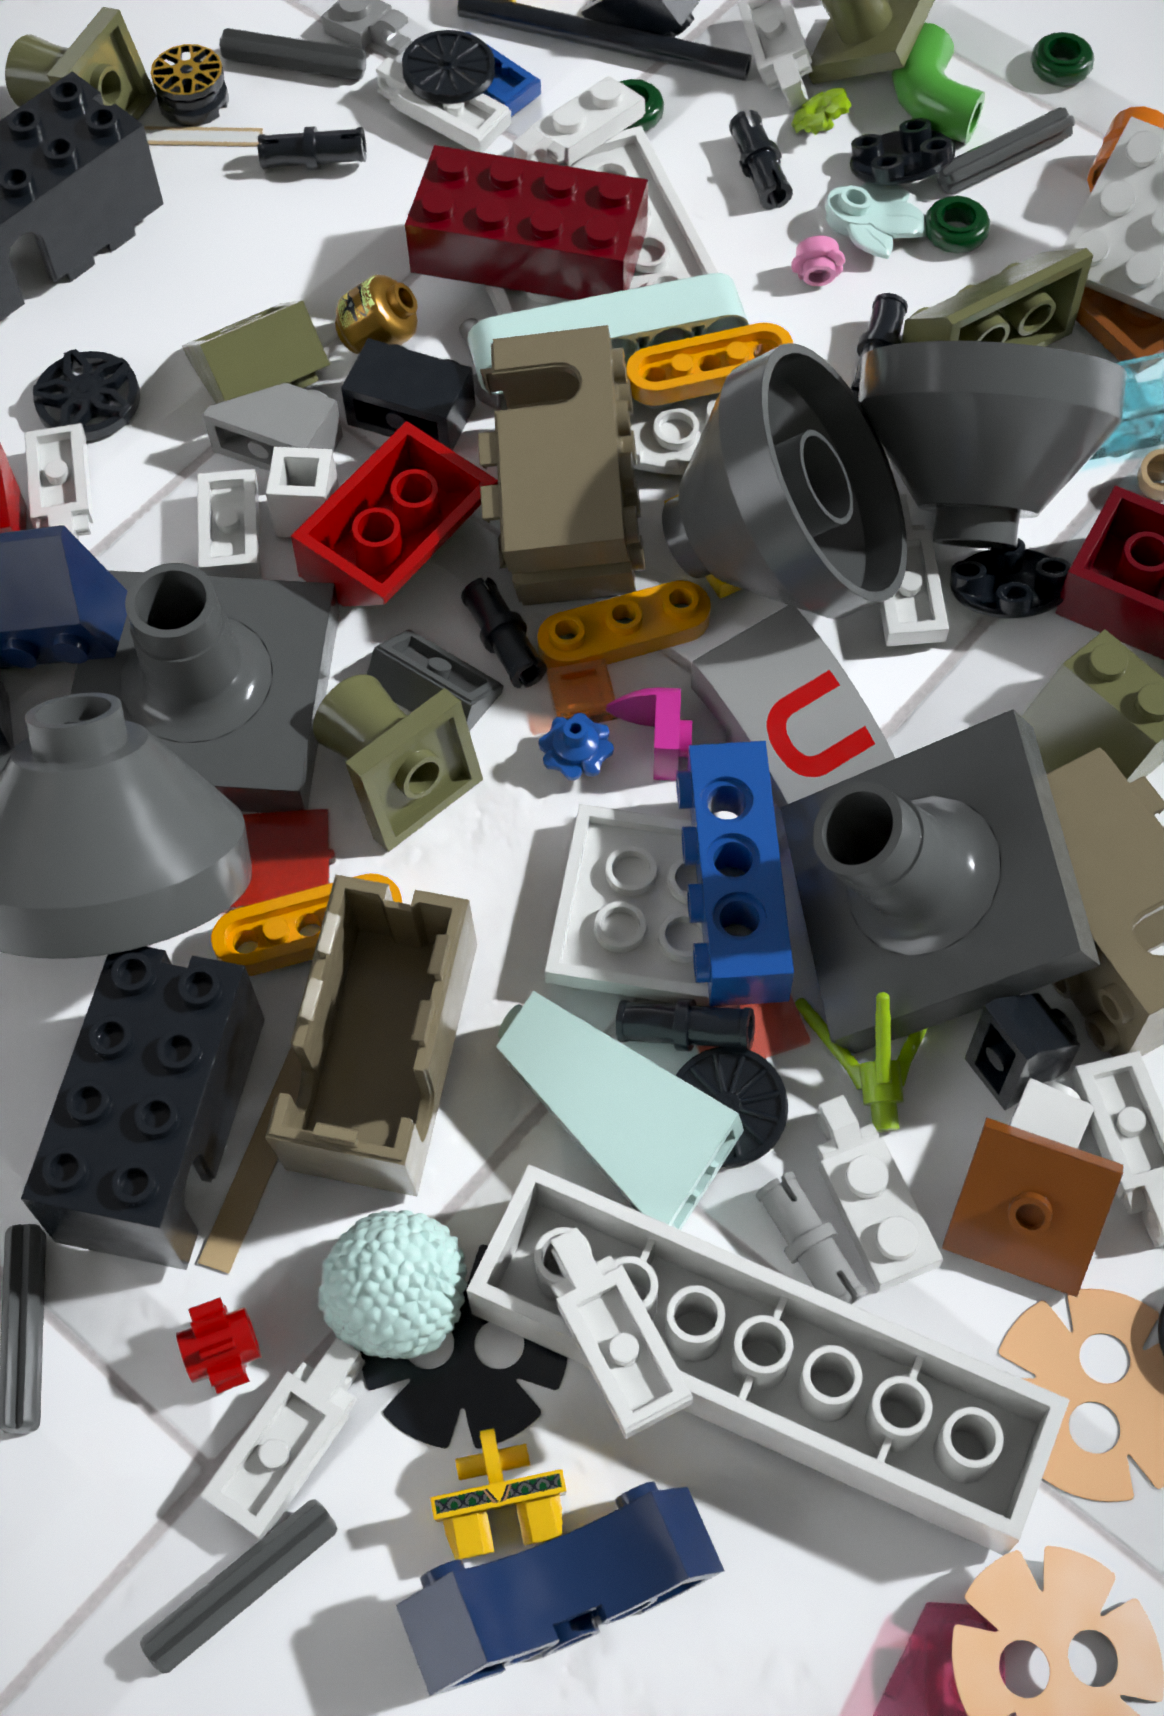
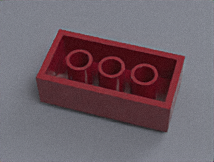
M434 145L405 222L410 272L570 300L628 290L648 228V179Z
M1115 485L1067 573L1060 595L1064 601L1057 606L1055 614L1099 633L1106 629L1120 642L1163 660L1164 505Z

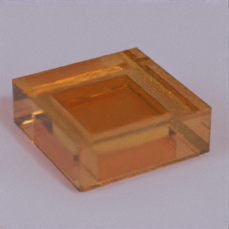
M605 658L547 669L546 678L555 718L564 717L568 720L574 714L581 712L594 723L618 719L606 711L607 704L615 700V695Z

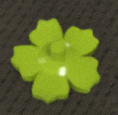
M833 88L825 93L820 92L801 105L802 108L795 113L791 122L795 132L798 133L805 129L806 132H812L814 135H817L820 131L831 130L834 127L832 120H836L841 115L849 113V108L852 106L845 88Z

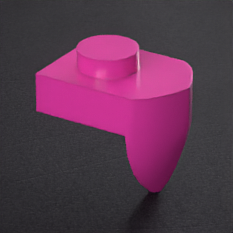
M645 688L625 694L606 706V711L617 718L638 725L655 727L653 780L676 781L679 757H688L689 745H692V720H680L681 688Z

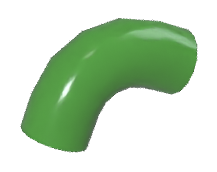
M924 23L904 67L892 71V82L898 102L912 118L930 120L931 130L940 132L952 140L967 144L971 140L979 122L985 101V91L960 84L947 77L944 71L954 54L953 40L942 27L933 23Z

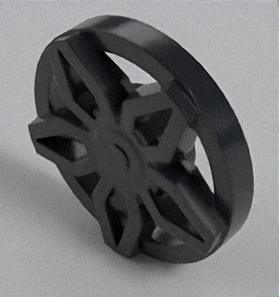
M77 349L65 352L63 358L51 364L41 374L37 383L33 385L32 390L35 409L40 421L46 428L82 423L86 441L104 438L120 430L135 415L140 402V388L136 375L128 362L122 357L119 358L115 355L99 351L79 352ZM92 366H98V367H97L96 370L94 371ZM82 368L83 374L75 376L73 370ZM113 374L110 378L104 380L105 377ZM125 380L129 384V393L126 400L117 392ZM111 401H113L117 406L110 405ZM45 405L61 409L60 421L54 419L46 411ZM98 416L110 417L102 422L84 426L92 418Z

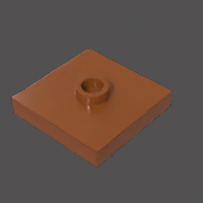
M986 1117L941 1249L1077 1297L1121 1181L1124 1165Z

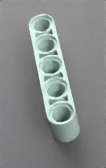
M709 273L492 316L473 325L468 332L467 340L482 389L488 392L485 388L480 369L492 368L491 344L493 339L608 325L613 349L624 348L627 365L632 354L642 348L749 325L733 279L727 274ZM503 391L491 392V394H503Z

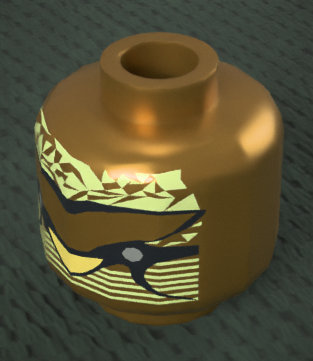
M372 275L338 300L335 319L337 335L343 345L355 354H360L368 338L387 344L402 345L416 333L418 323L416 313L418 308L417 300L413 292L405 284L398 283L386 275Z

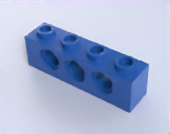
M766 741L689 745L687 770L676 771L678 809H690L692 825L682 827L681 830L684 866L696 865L697 884H687L690 924H702L703 943H693L695 982L708 984L710 1007L789 1002L794 978V967ZM720 811H728L738 817L721 819L713 814ZM725 867H735L742 870L745 874L738 877H729L721 874L718 870ZM730 925H743L753 933L742 937L733 936L727 933L724 928Z

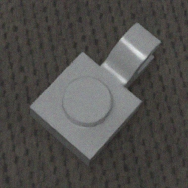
M338 0L321 15L324 33L363 50L373 42L393 55H400L411 43L409 37L398 32L408 23V17L402 12L392 9L390 4L381 0Z

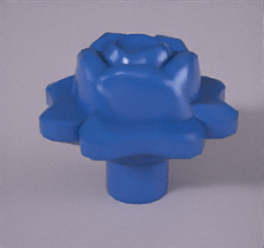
M581 712L574 714L568 720L564 717H556L552 722L550 731L538 741L540 750L545 753L543 757L544 767L560 771L570 781L579 779L583 773L591 777L597 776L600 773L602 762L614 753L613 744L607 740L609 728L607 725L594 723Z

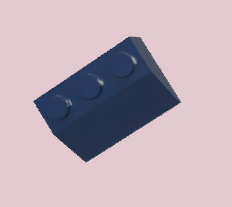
M64 525L0 533V668L19 667L28 669L34 668L36 665L61 662L80 664L87 660L113 658L116 655L127 617L125 600L128 591Z

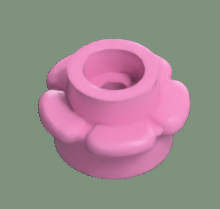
M812 236L804 239L797 245L796 256L791 262L792 271L798 274L799 279L804 280L808 285L824 286L831 283L842 273L845 256L839 250V244L833 238L828 236Z

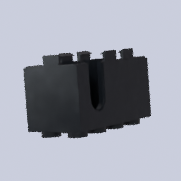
M73 71L0 120V321L25 304L9 259L10 249L21 235L25 233H33L35 235L48 276L53 282H56L63 276H66L72 282L95 265L93 257L95 253L105 246L111 252L118 249L136 236L134 225L164 205L143 124L115 103L111 106L104 105L101 92Z
M147 946L107 954L21 1196L23 1203L54 1242L187 1270L199 1233L184 1203L188 1174L193 1164L201 1181L212 1183V1180L216 1178L265 1022L263 1012L244 965L192 955L187 968L172 965L165 950Z

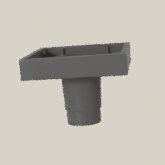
M184 563L161 564L145 572L108 570L128 591L125 600L127 617L117 652L113 658L92 659L77 664L70 695L78 693H105L118 697L122 703L125 721L137 723L147 729L233 802L240 811L307 816L318 749V741L313 733V722L316 711L327 693L340 614L335 584L208 576L199 568Z
M1014 709L780 807L831 1042L844 1049H848L853 1054L876 1047V995L880 992H886L890 997L891 1041L982 1009L984 1005L996 998L1021 995L1101 966L1034 729Z

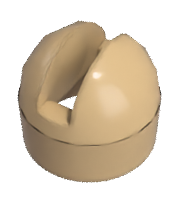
M1156 449L1147 454L1137 473L1140 491L1148 498L1158 501L1164 500V483L1153 481H1164V449Z

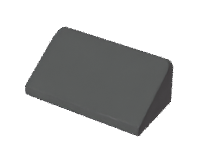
M410 629L374 647L367 675L375 677L395 703L410 712H413L443 688H446L461 701L469 731L501 695L504 687L499 681Z

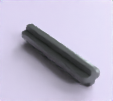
M234 28L223 29L219 40L221 56L226 60L353 80L362 79L367 67L366 52L362 48Z
M1058 107L955 157L945 169L938 172L937 182L939 186H943L946 193L954 194L1069 138L1073 134L1075 119L1073 115H1069L1066 108Z
M37 1224L12 1225L7 1228L4 1239L0 1340V1429L8 1434L34 1432L38 1430L41 1424L46 1234L40 1225Z
M316 1499L306 1502L144 1635L140 1641V1646L151 1665L162 1674L172 1671L336 1534L338 1528L336 1522L321 1502Z

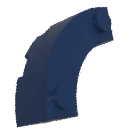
M654 1481L647 1482L618 1496L615 1499L618 1507L617 1510L548 1542L482 1565L465 1569L463 1561L459 1559L442 1564L420 1577L423 1589L398 1603L396 1607L429 1696L497 1676L506 1670L505 1666L520 1663L540 1653L544 1658L600 1633L595 1621L596 1617H600L602 1625L624 1619L639 1611L645 1613L724 1572L723 1565L688 1487L658 1490Z

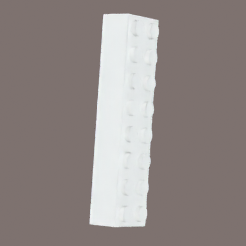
M530 1164L528 1165L467 1288L473 1315L587 1366L557 1308L556 1296L551 1286L564 1279L551 1252V1249L554 1248L551 1240L577 1227L595 1262L611 1255L617 1267L623 1265L692 1394L693 1403L682 1410L998 1554H1008L1020 1541L1070 1399Z

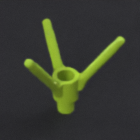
M886 992L878 993L876 995L875 1014L876 1060L859 1064L848 1049H844L831 1042L827 1023L805 998H798L794 1004L796 1009L844 1067L856 1089L862 1090L863 1105L871 1107L872 1124L877 1132L899 1130L897 1104L904 1102L903 1087L906 1083L909 1068L928 1028L909 1034L897 1060H891L890 997Z

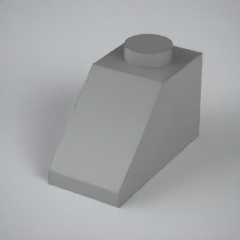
M282 383L208 406L203 414L213 452L270 471L274 447L332 449L334 452L343 438L337 400L328 397L318 390H306L288 383Z

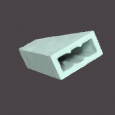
M533 991L523 1006L520 1004L515 1005L504 1018L498 1032L500 1041L496 1045L497 1049L510 1068L636 1211L681 1230L744 1131L739 1113Z

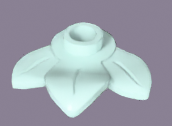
M866 182L860 187L853 185L837 187L828 194L825 202L828 225L837 233L850 236L853 244L869 254L888 259L893 249V239L927 237L925 216L915 205L907 202L910 193L900 185H881Z

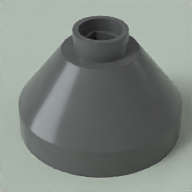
M983 341L902 343L875 348L862 356L858 401L874 428L887 457L918 508L936 513L933 542L966 548L989 549L991 546L997 549L1017 548L1020 519L1038 517L1122 424L1127 371L1120 365L1100 357L1035 345Z
M796 343L780 345L733 369L723 384L679 485L678 496L667 501L662 510L664 536L678 565L694 578L699 579L712 574L724 583L831 619L846 617L893 597L903 582L907 564V535L903 508L895 478L883 446L863 407L850 387L825 359L813 350Z
M105 693L71 694L40 703L26 713L25 722L28 738L14 748L0 773V952L31 958L67 959L129 951L168 940L197 928L220 915L242 896L252 877V863L242 812L233 802L147 729L137 723L125 721L122 703L118 697Z

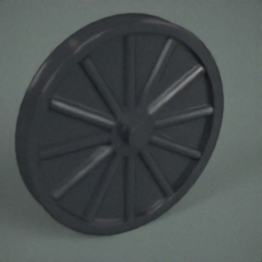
M439 30L424 34L410 43L402 57V75L406 85L416 95L436 103L454 104L474 99L489 88L495 75V59L489 46L480 38L463 31Z
M715 1047L692 1057L675 1075L739 1113L744 1131L721 1167H737L754 1162L768 1153L780 1139L788 1118L787 1093L777 1070L759 1054L741 1048Z

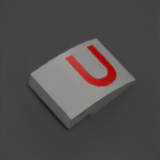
M787 605L692 661L691 689L725 728V743L766 741L773 802L779 809L789 803L896 759L884 734L853 682L815 629L794 606Z

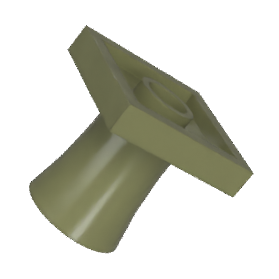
M820 0L830 19L811 55L812 63L810 65L813 72L808 73L812 84L903 68L935 0Z
M102 7L69 48L28 34L14 42L7 56L5 65L6 87L11 99L18 107L72 71L101 92L104 105L111 106L115 103L136 120L142 116L156 98L155 91L120 9Z
M360 674L349 677L337 684L324 697L316 711L313 722V733L316 740L322 746L347 759L345 765L372 837L387 852H390L483 780L461 701L446 688H443L409 715H406L395 704L375 677Z

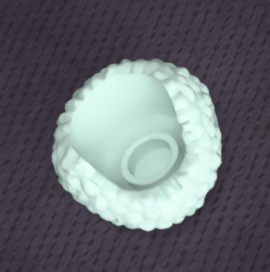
M385 1210L380 1213H371L367 1217L357 1220L355 1225L351 1226L347 1232L341 1234L336 1245L332 1247V1252L328 1254V1258L322 1264V1284L318 1292V1307L324 1313V1321L332 1328L338 1339L343 1340L345 1343L353 1346L354 1349L363 1351L364 1354L369 1356L412 1359L437 1350L446 1336L453 1331L454 1323L458 1322L461 1315L459 1308L465 1302L463 1292L467 1288L465 1280L467 1267L464 1263V1253L458 1247V1238L450 1236L449 1228L441 1225L439 1221L428 1218L424 1213L414 1214L410 1210H399L398 1212H388Z

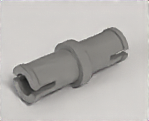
M791 1171L781 1176V1183L778 1178H775L764 1185L755 1196L758 1201L762 1202L788 1244L784 1249V1253L790 1263L795 1264L799 1262L815 1289L851 1305L866 1295L868 1290L865 1285L861 1284L834 1241L838 1236L836 1229L831 1222H822L797 1182L794 1172Z

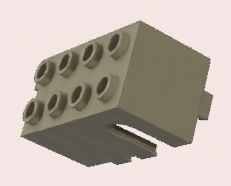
M608 325L493 339L491 344L492 368L480 369L485 388L490 396L491 392L503 391L507 410L494 411L495 431L478 433L480 466L486 470L487 467L497 466L498 484L480 486L482 519L489 524L490 521L500 520L501 533L498 537L499 568H508V571L512 573V583L518 600L522 602L523 606L618 596L635 592V571L645 570V555L642 534H639L638 518L641 517V504L638 482H635L634 466H637V453L634 431L631 430L630 415H633V402L630 380H627L624 348L613 349Z
M1099 747L1047 774L1101 965L1051 984L1060 996L1065 999L1070 998L1085 1018V1028L1090 1039L1099 1050L1109 1052L1112 1057L1140 1051L1141 1056H1144L1164 1045V956L1150 953L1164 945V827L1154 816L1157 813L1160 815L1164 810V800L1145 776L1129 783L1107 753Z
M335 874L290 1042L302 1067L298 1097L295 1104L289 1094L279 1093V1097L276 1096L265 1135L266 1140L285 1170L418 1196L477 949V939L469 899L415 889L410 905L394 902L389 884Z

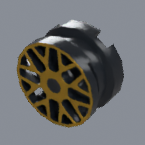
M199 44L174 46L159 54L152 63L150 74L156 91L158 106L161 115L169 122L186 127L201 126L219 118L220 108L228 106L229 94L224 81L223 66L219 56L212 49ZM184 52H190L191 58L189 60H182ZM164 60L171 61V62H173V63H175V64L170 65V64H168V63H167L166 61H164Z

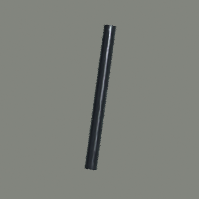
M458 0V16L742 81L747 80L751 67L752 55L509 0Z

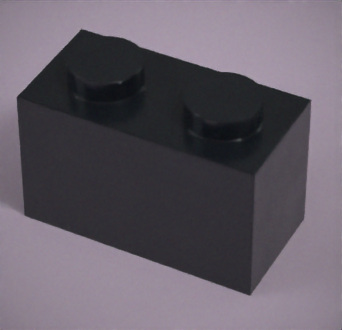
M369 338L341 387L347 425L391 437L407 421L452 451L476 406L472 367L462 365L451 359H440L408 350L398 344H387Z

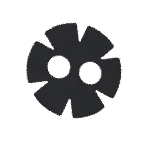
M480 1245L469 1280L467 1281V1288L489 1245ZM467 1288L463 1292L465 1302L459 1308L460 1318L458 1322L454 1323V1329L451 1332L454 1338V1349L450 1358L443 1365L433 1369H424L414 1365L409 1359L380 1358L378 1356L366 1355L363 1351H360L362 1359L365 1360L362 1372L367 1389L375 1390L410 1379V1382L384 1409V1416L400 1431L410 1437L443 1449L448 1448L459 1412L462 1408L465 1409L473 1445L477 1449L482 1448L480 1431L494 1428L497 1443L505 1441L525 1430L541 1415V1409L518 1384L517 1379L551 1390H557L562 1382L568 1357L524 1338L523 1353L512 1366L504 1369H494L483 1364L475 1352V1338L479 1330L489 1322L472 1314Z

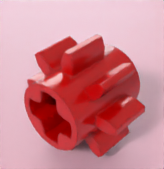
M221 1297L189 1308L188 1311L192 1320L190 1322L191 1327L176 1332V1339L185 1369L192 1384L209 1378L211 1386H214L216 1393L219 1394L250 1382L246 1371V1364L262 1358L246 1308L243 1307L228 1312L227 1306L223 1304Z

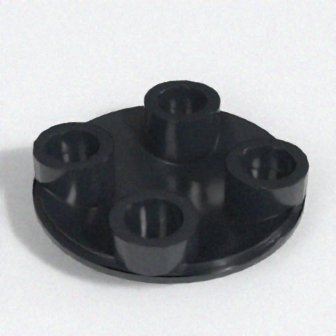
M912 118L902 122L898 131L882 135L864 134L852 140L850 170L860 180L873 184L896 185L915 182L935 175L945 169L955 158L956 147L949 137L931 130L930 120Z
M1018 538L1017 548L997 549L990 546L989 550L976 553L963 561L953 564L950 571V588L954 597L962 605L977 613L999 618L1031 617L1048 612L1064 601L1060 595L1071 564L1063 558L1050 557L1038 551L1025 549V542Z

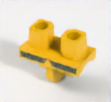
M494 1428L480 1431L483 1453L455 1458L459 1481L487 1475L489 1485L430 1497L434 1521H443L445 1535L455 1560H463L495 1552L487 1511L516 1505L524 1546L550 1541L562 1536V1505L560 1496L567 1493L563 1470L558 1469L504 1481L503 1471L531 1466L527 1443L498 1449Z

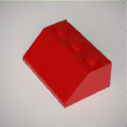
M406 421L291 535L298 576L306 582L334 583L338 603L343 607L385 605L481 506L480 486L497 485L498 480Z

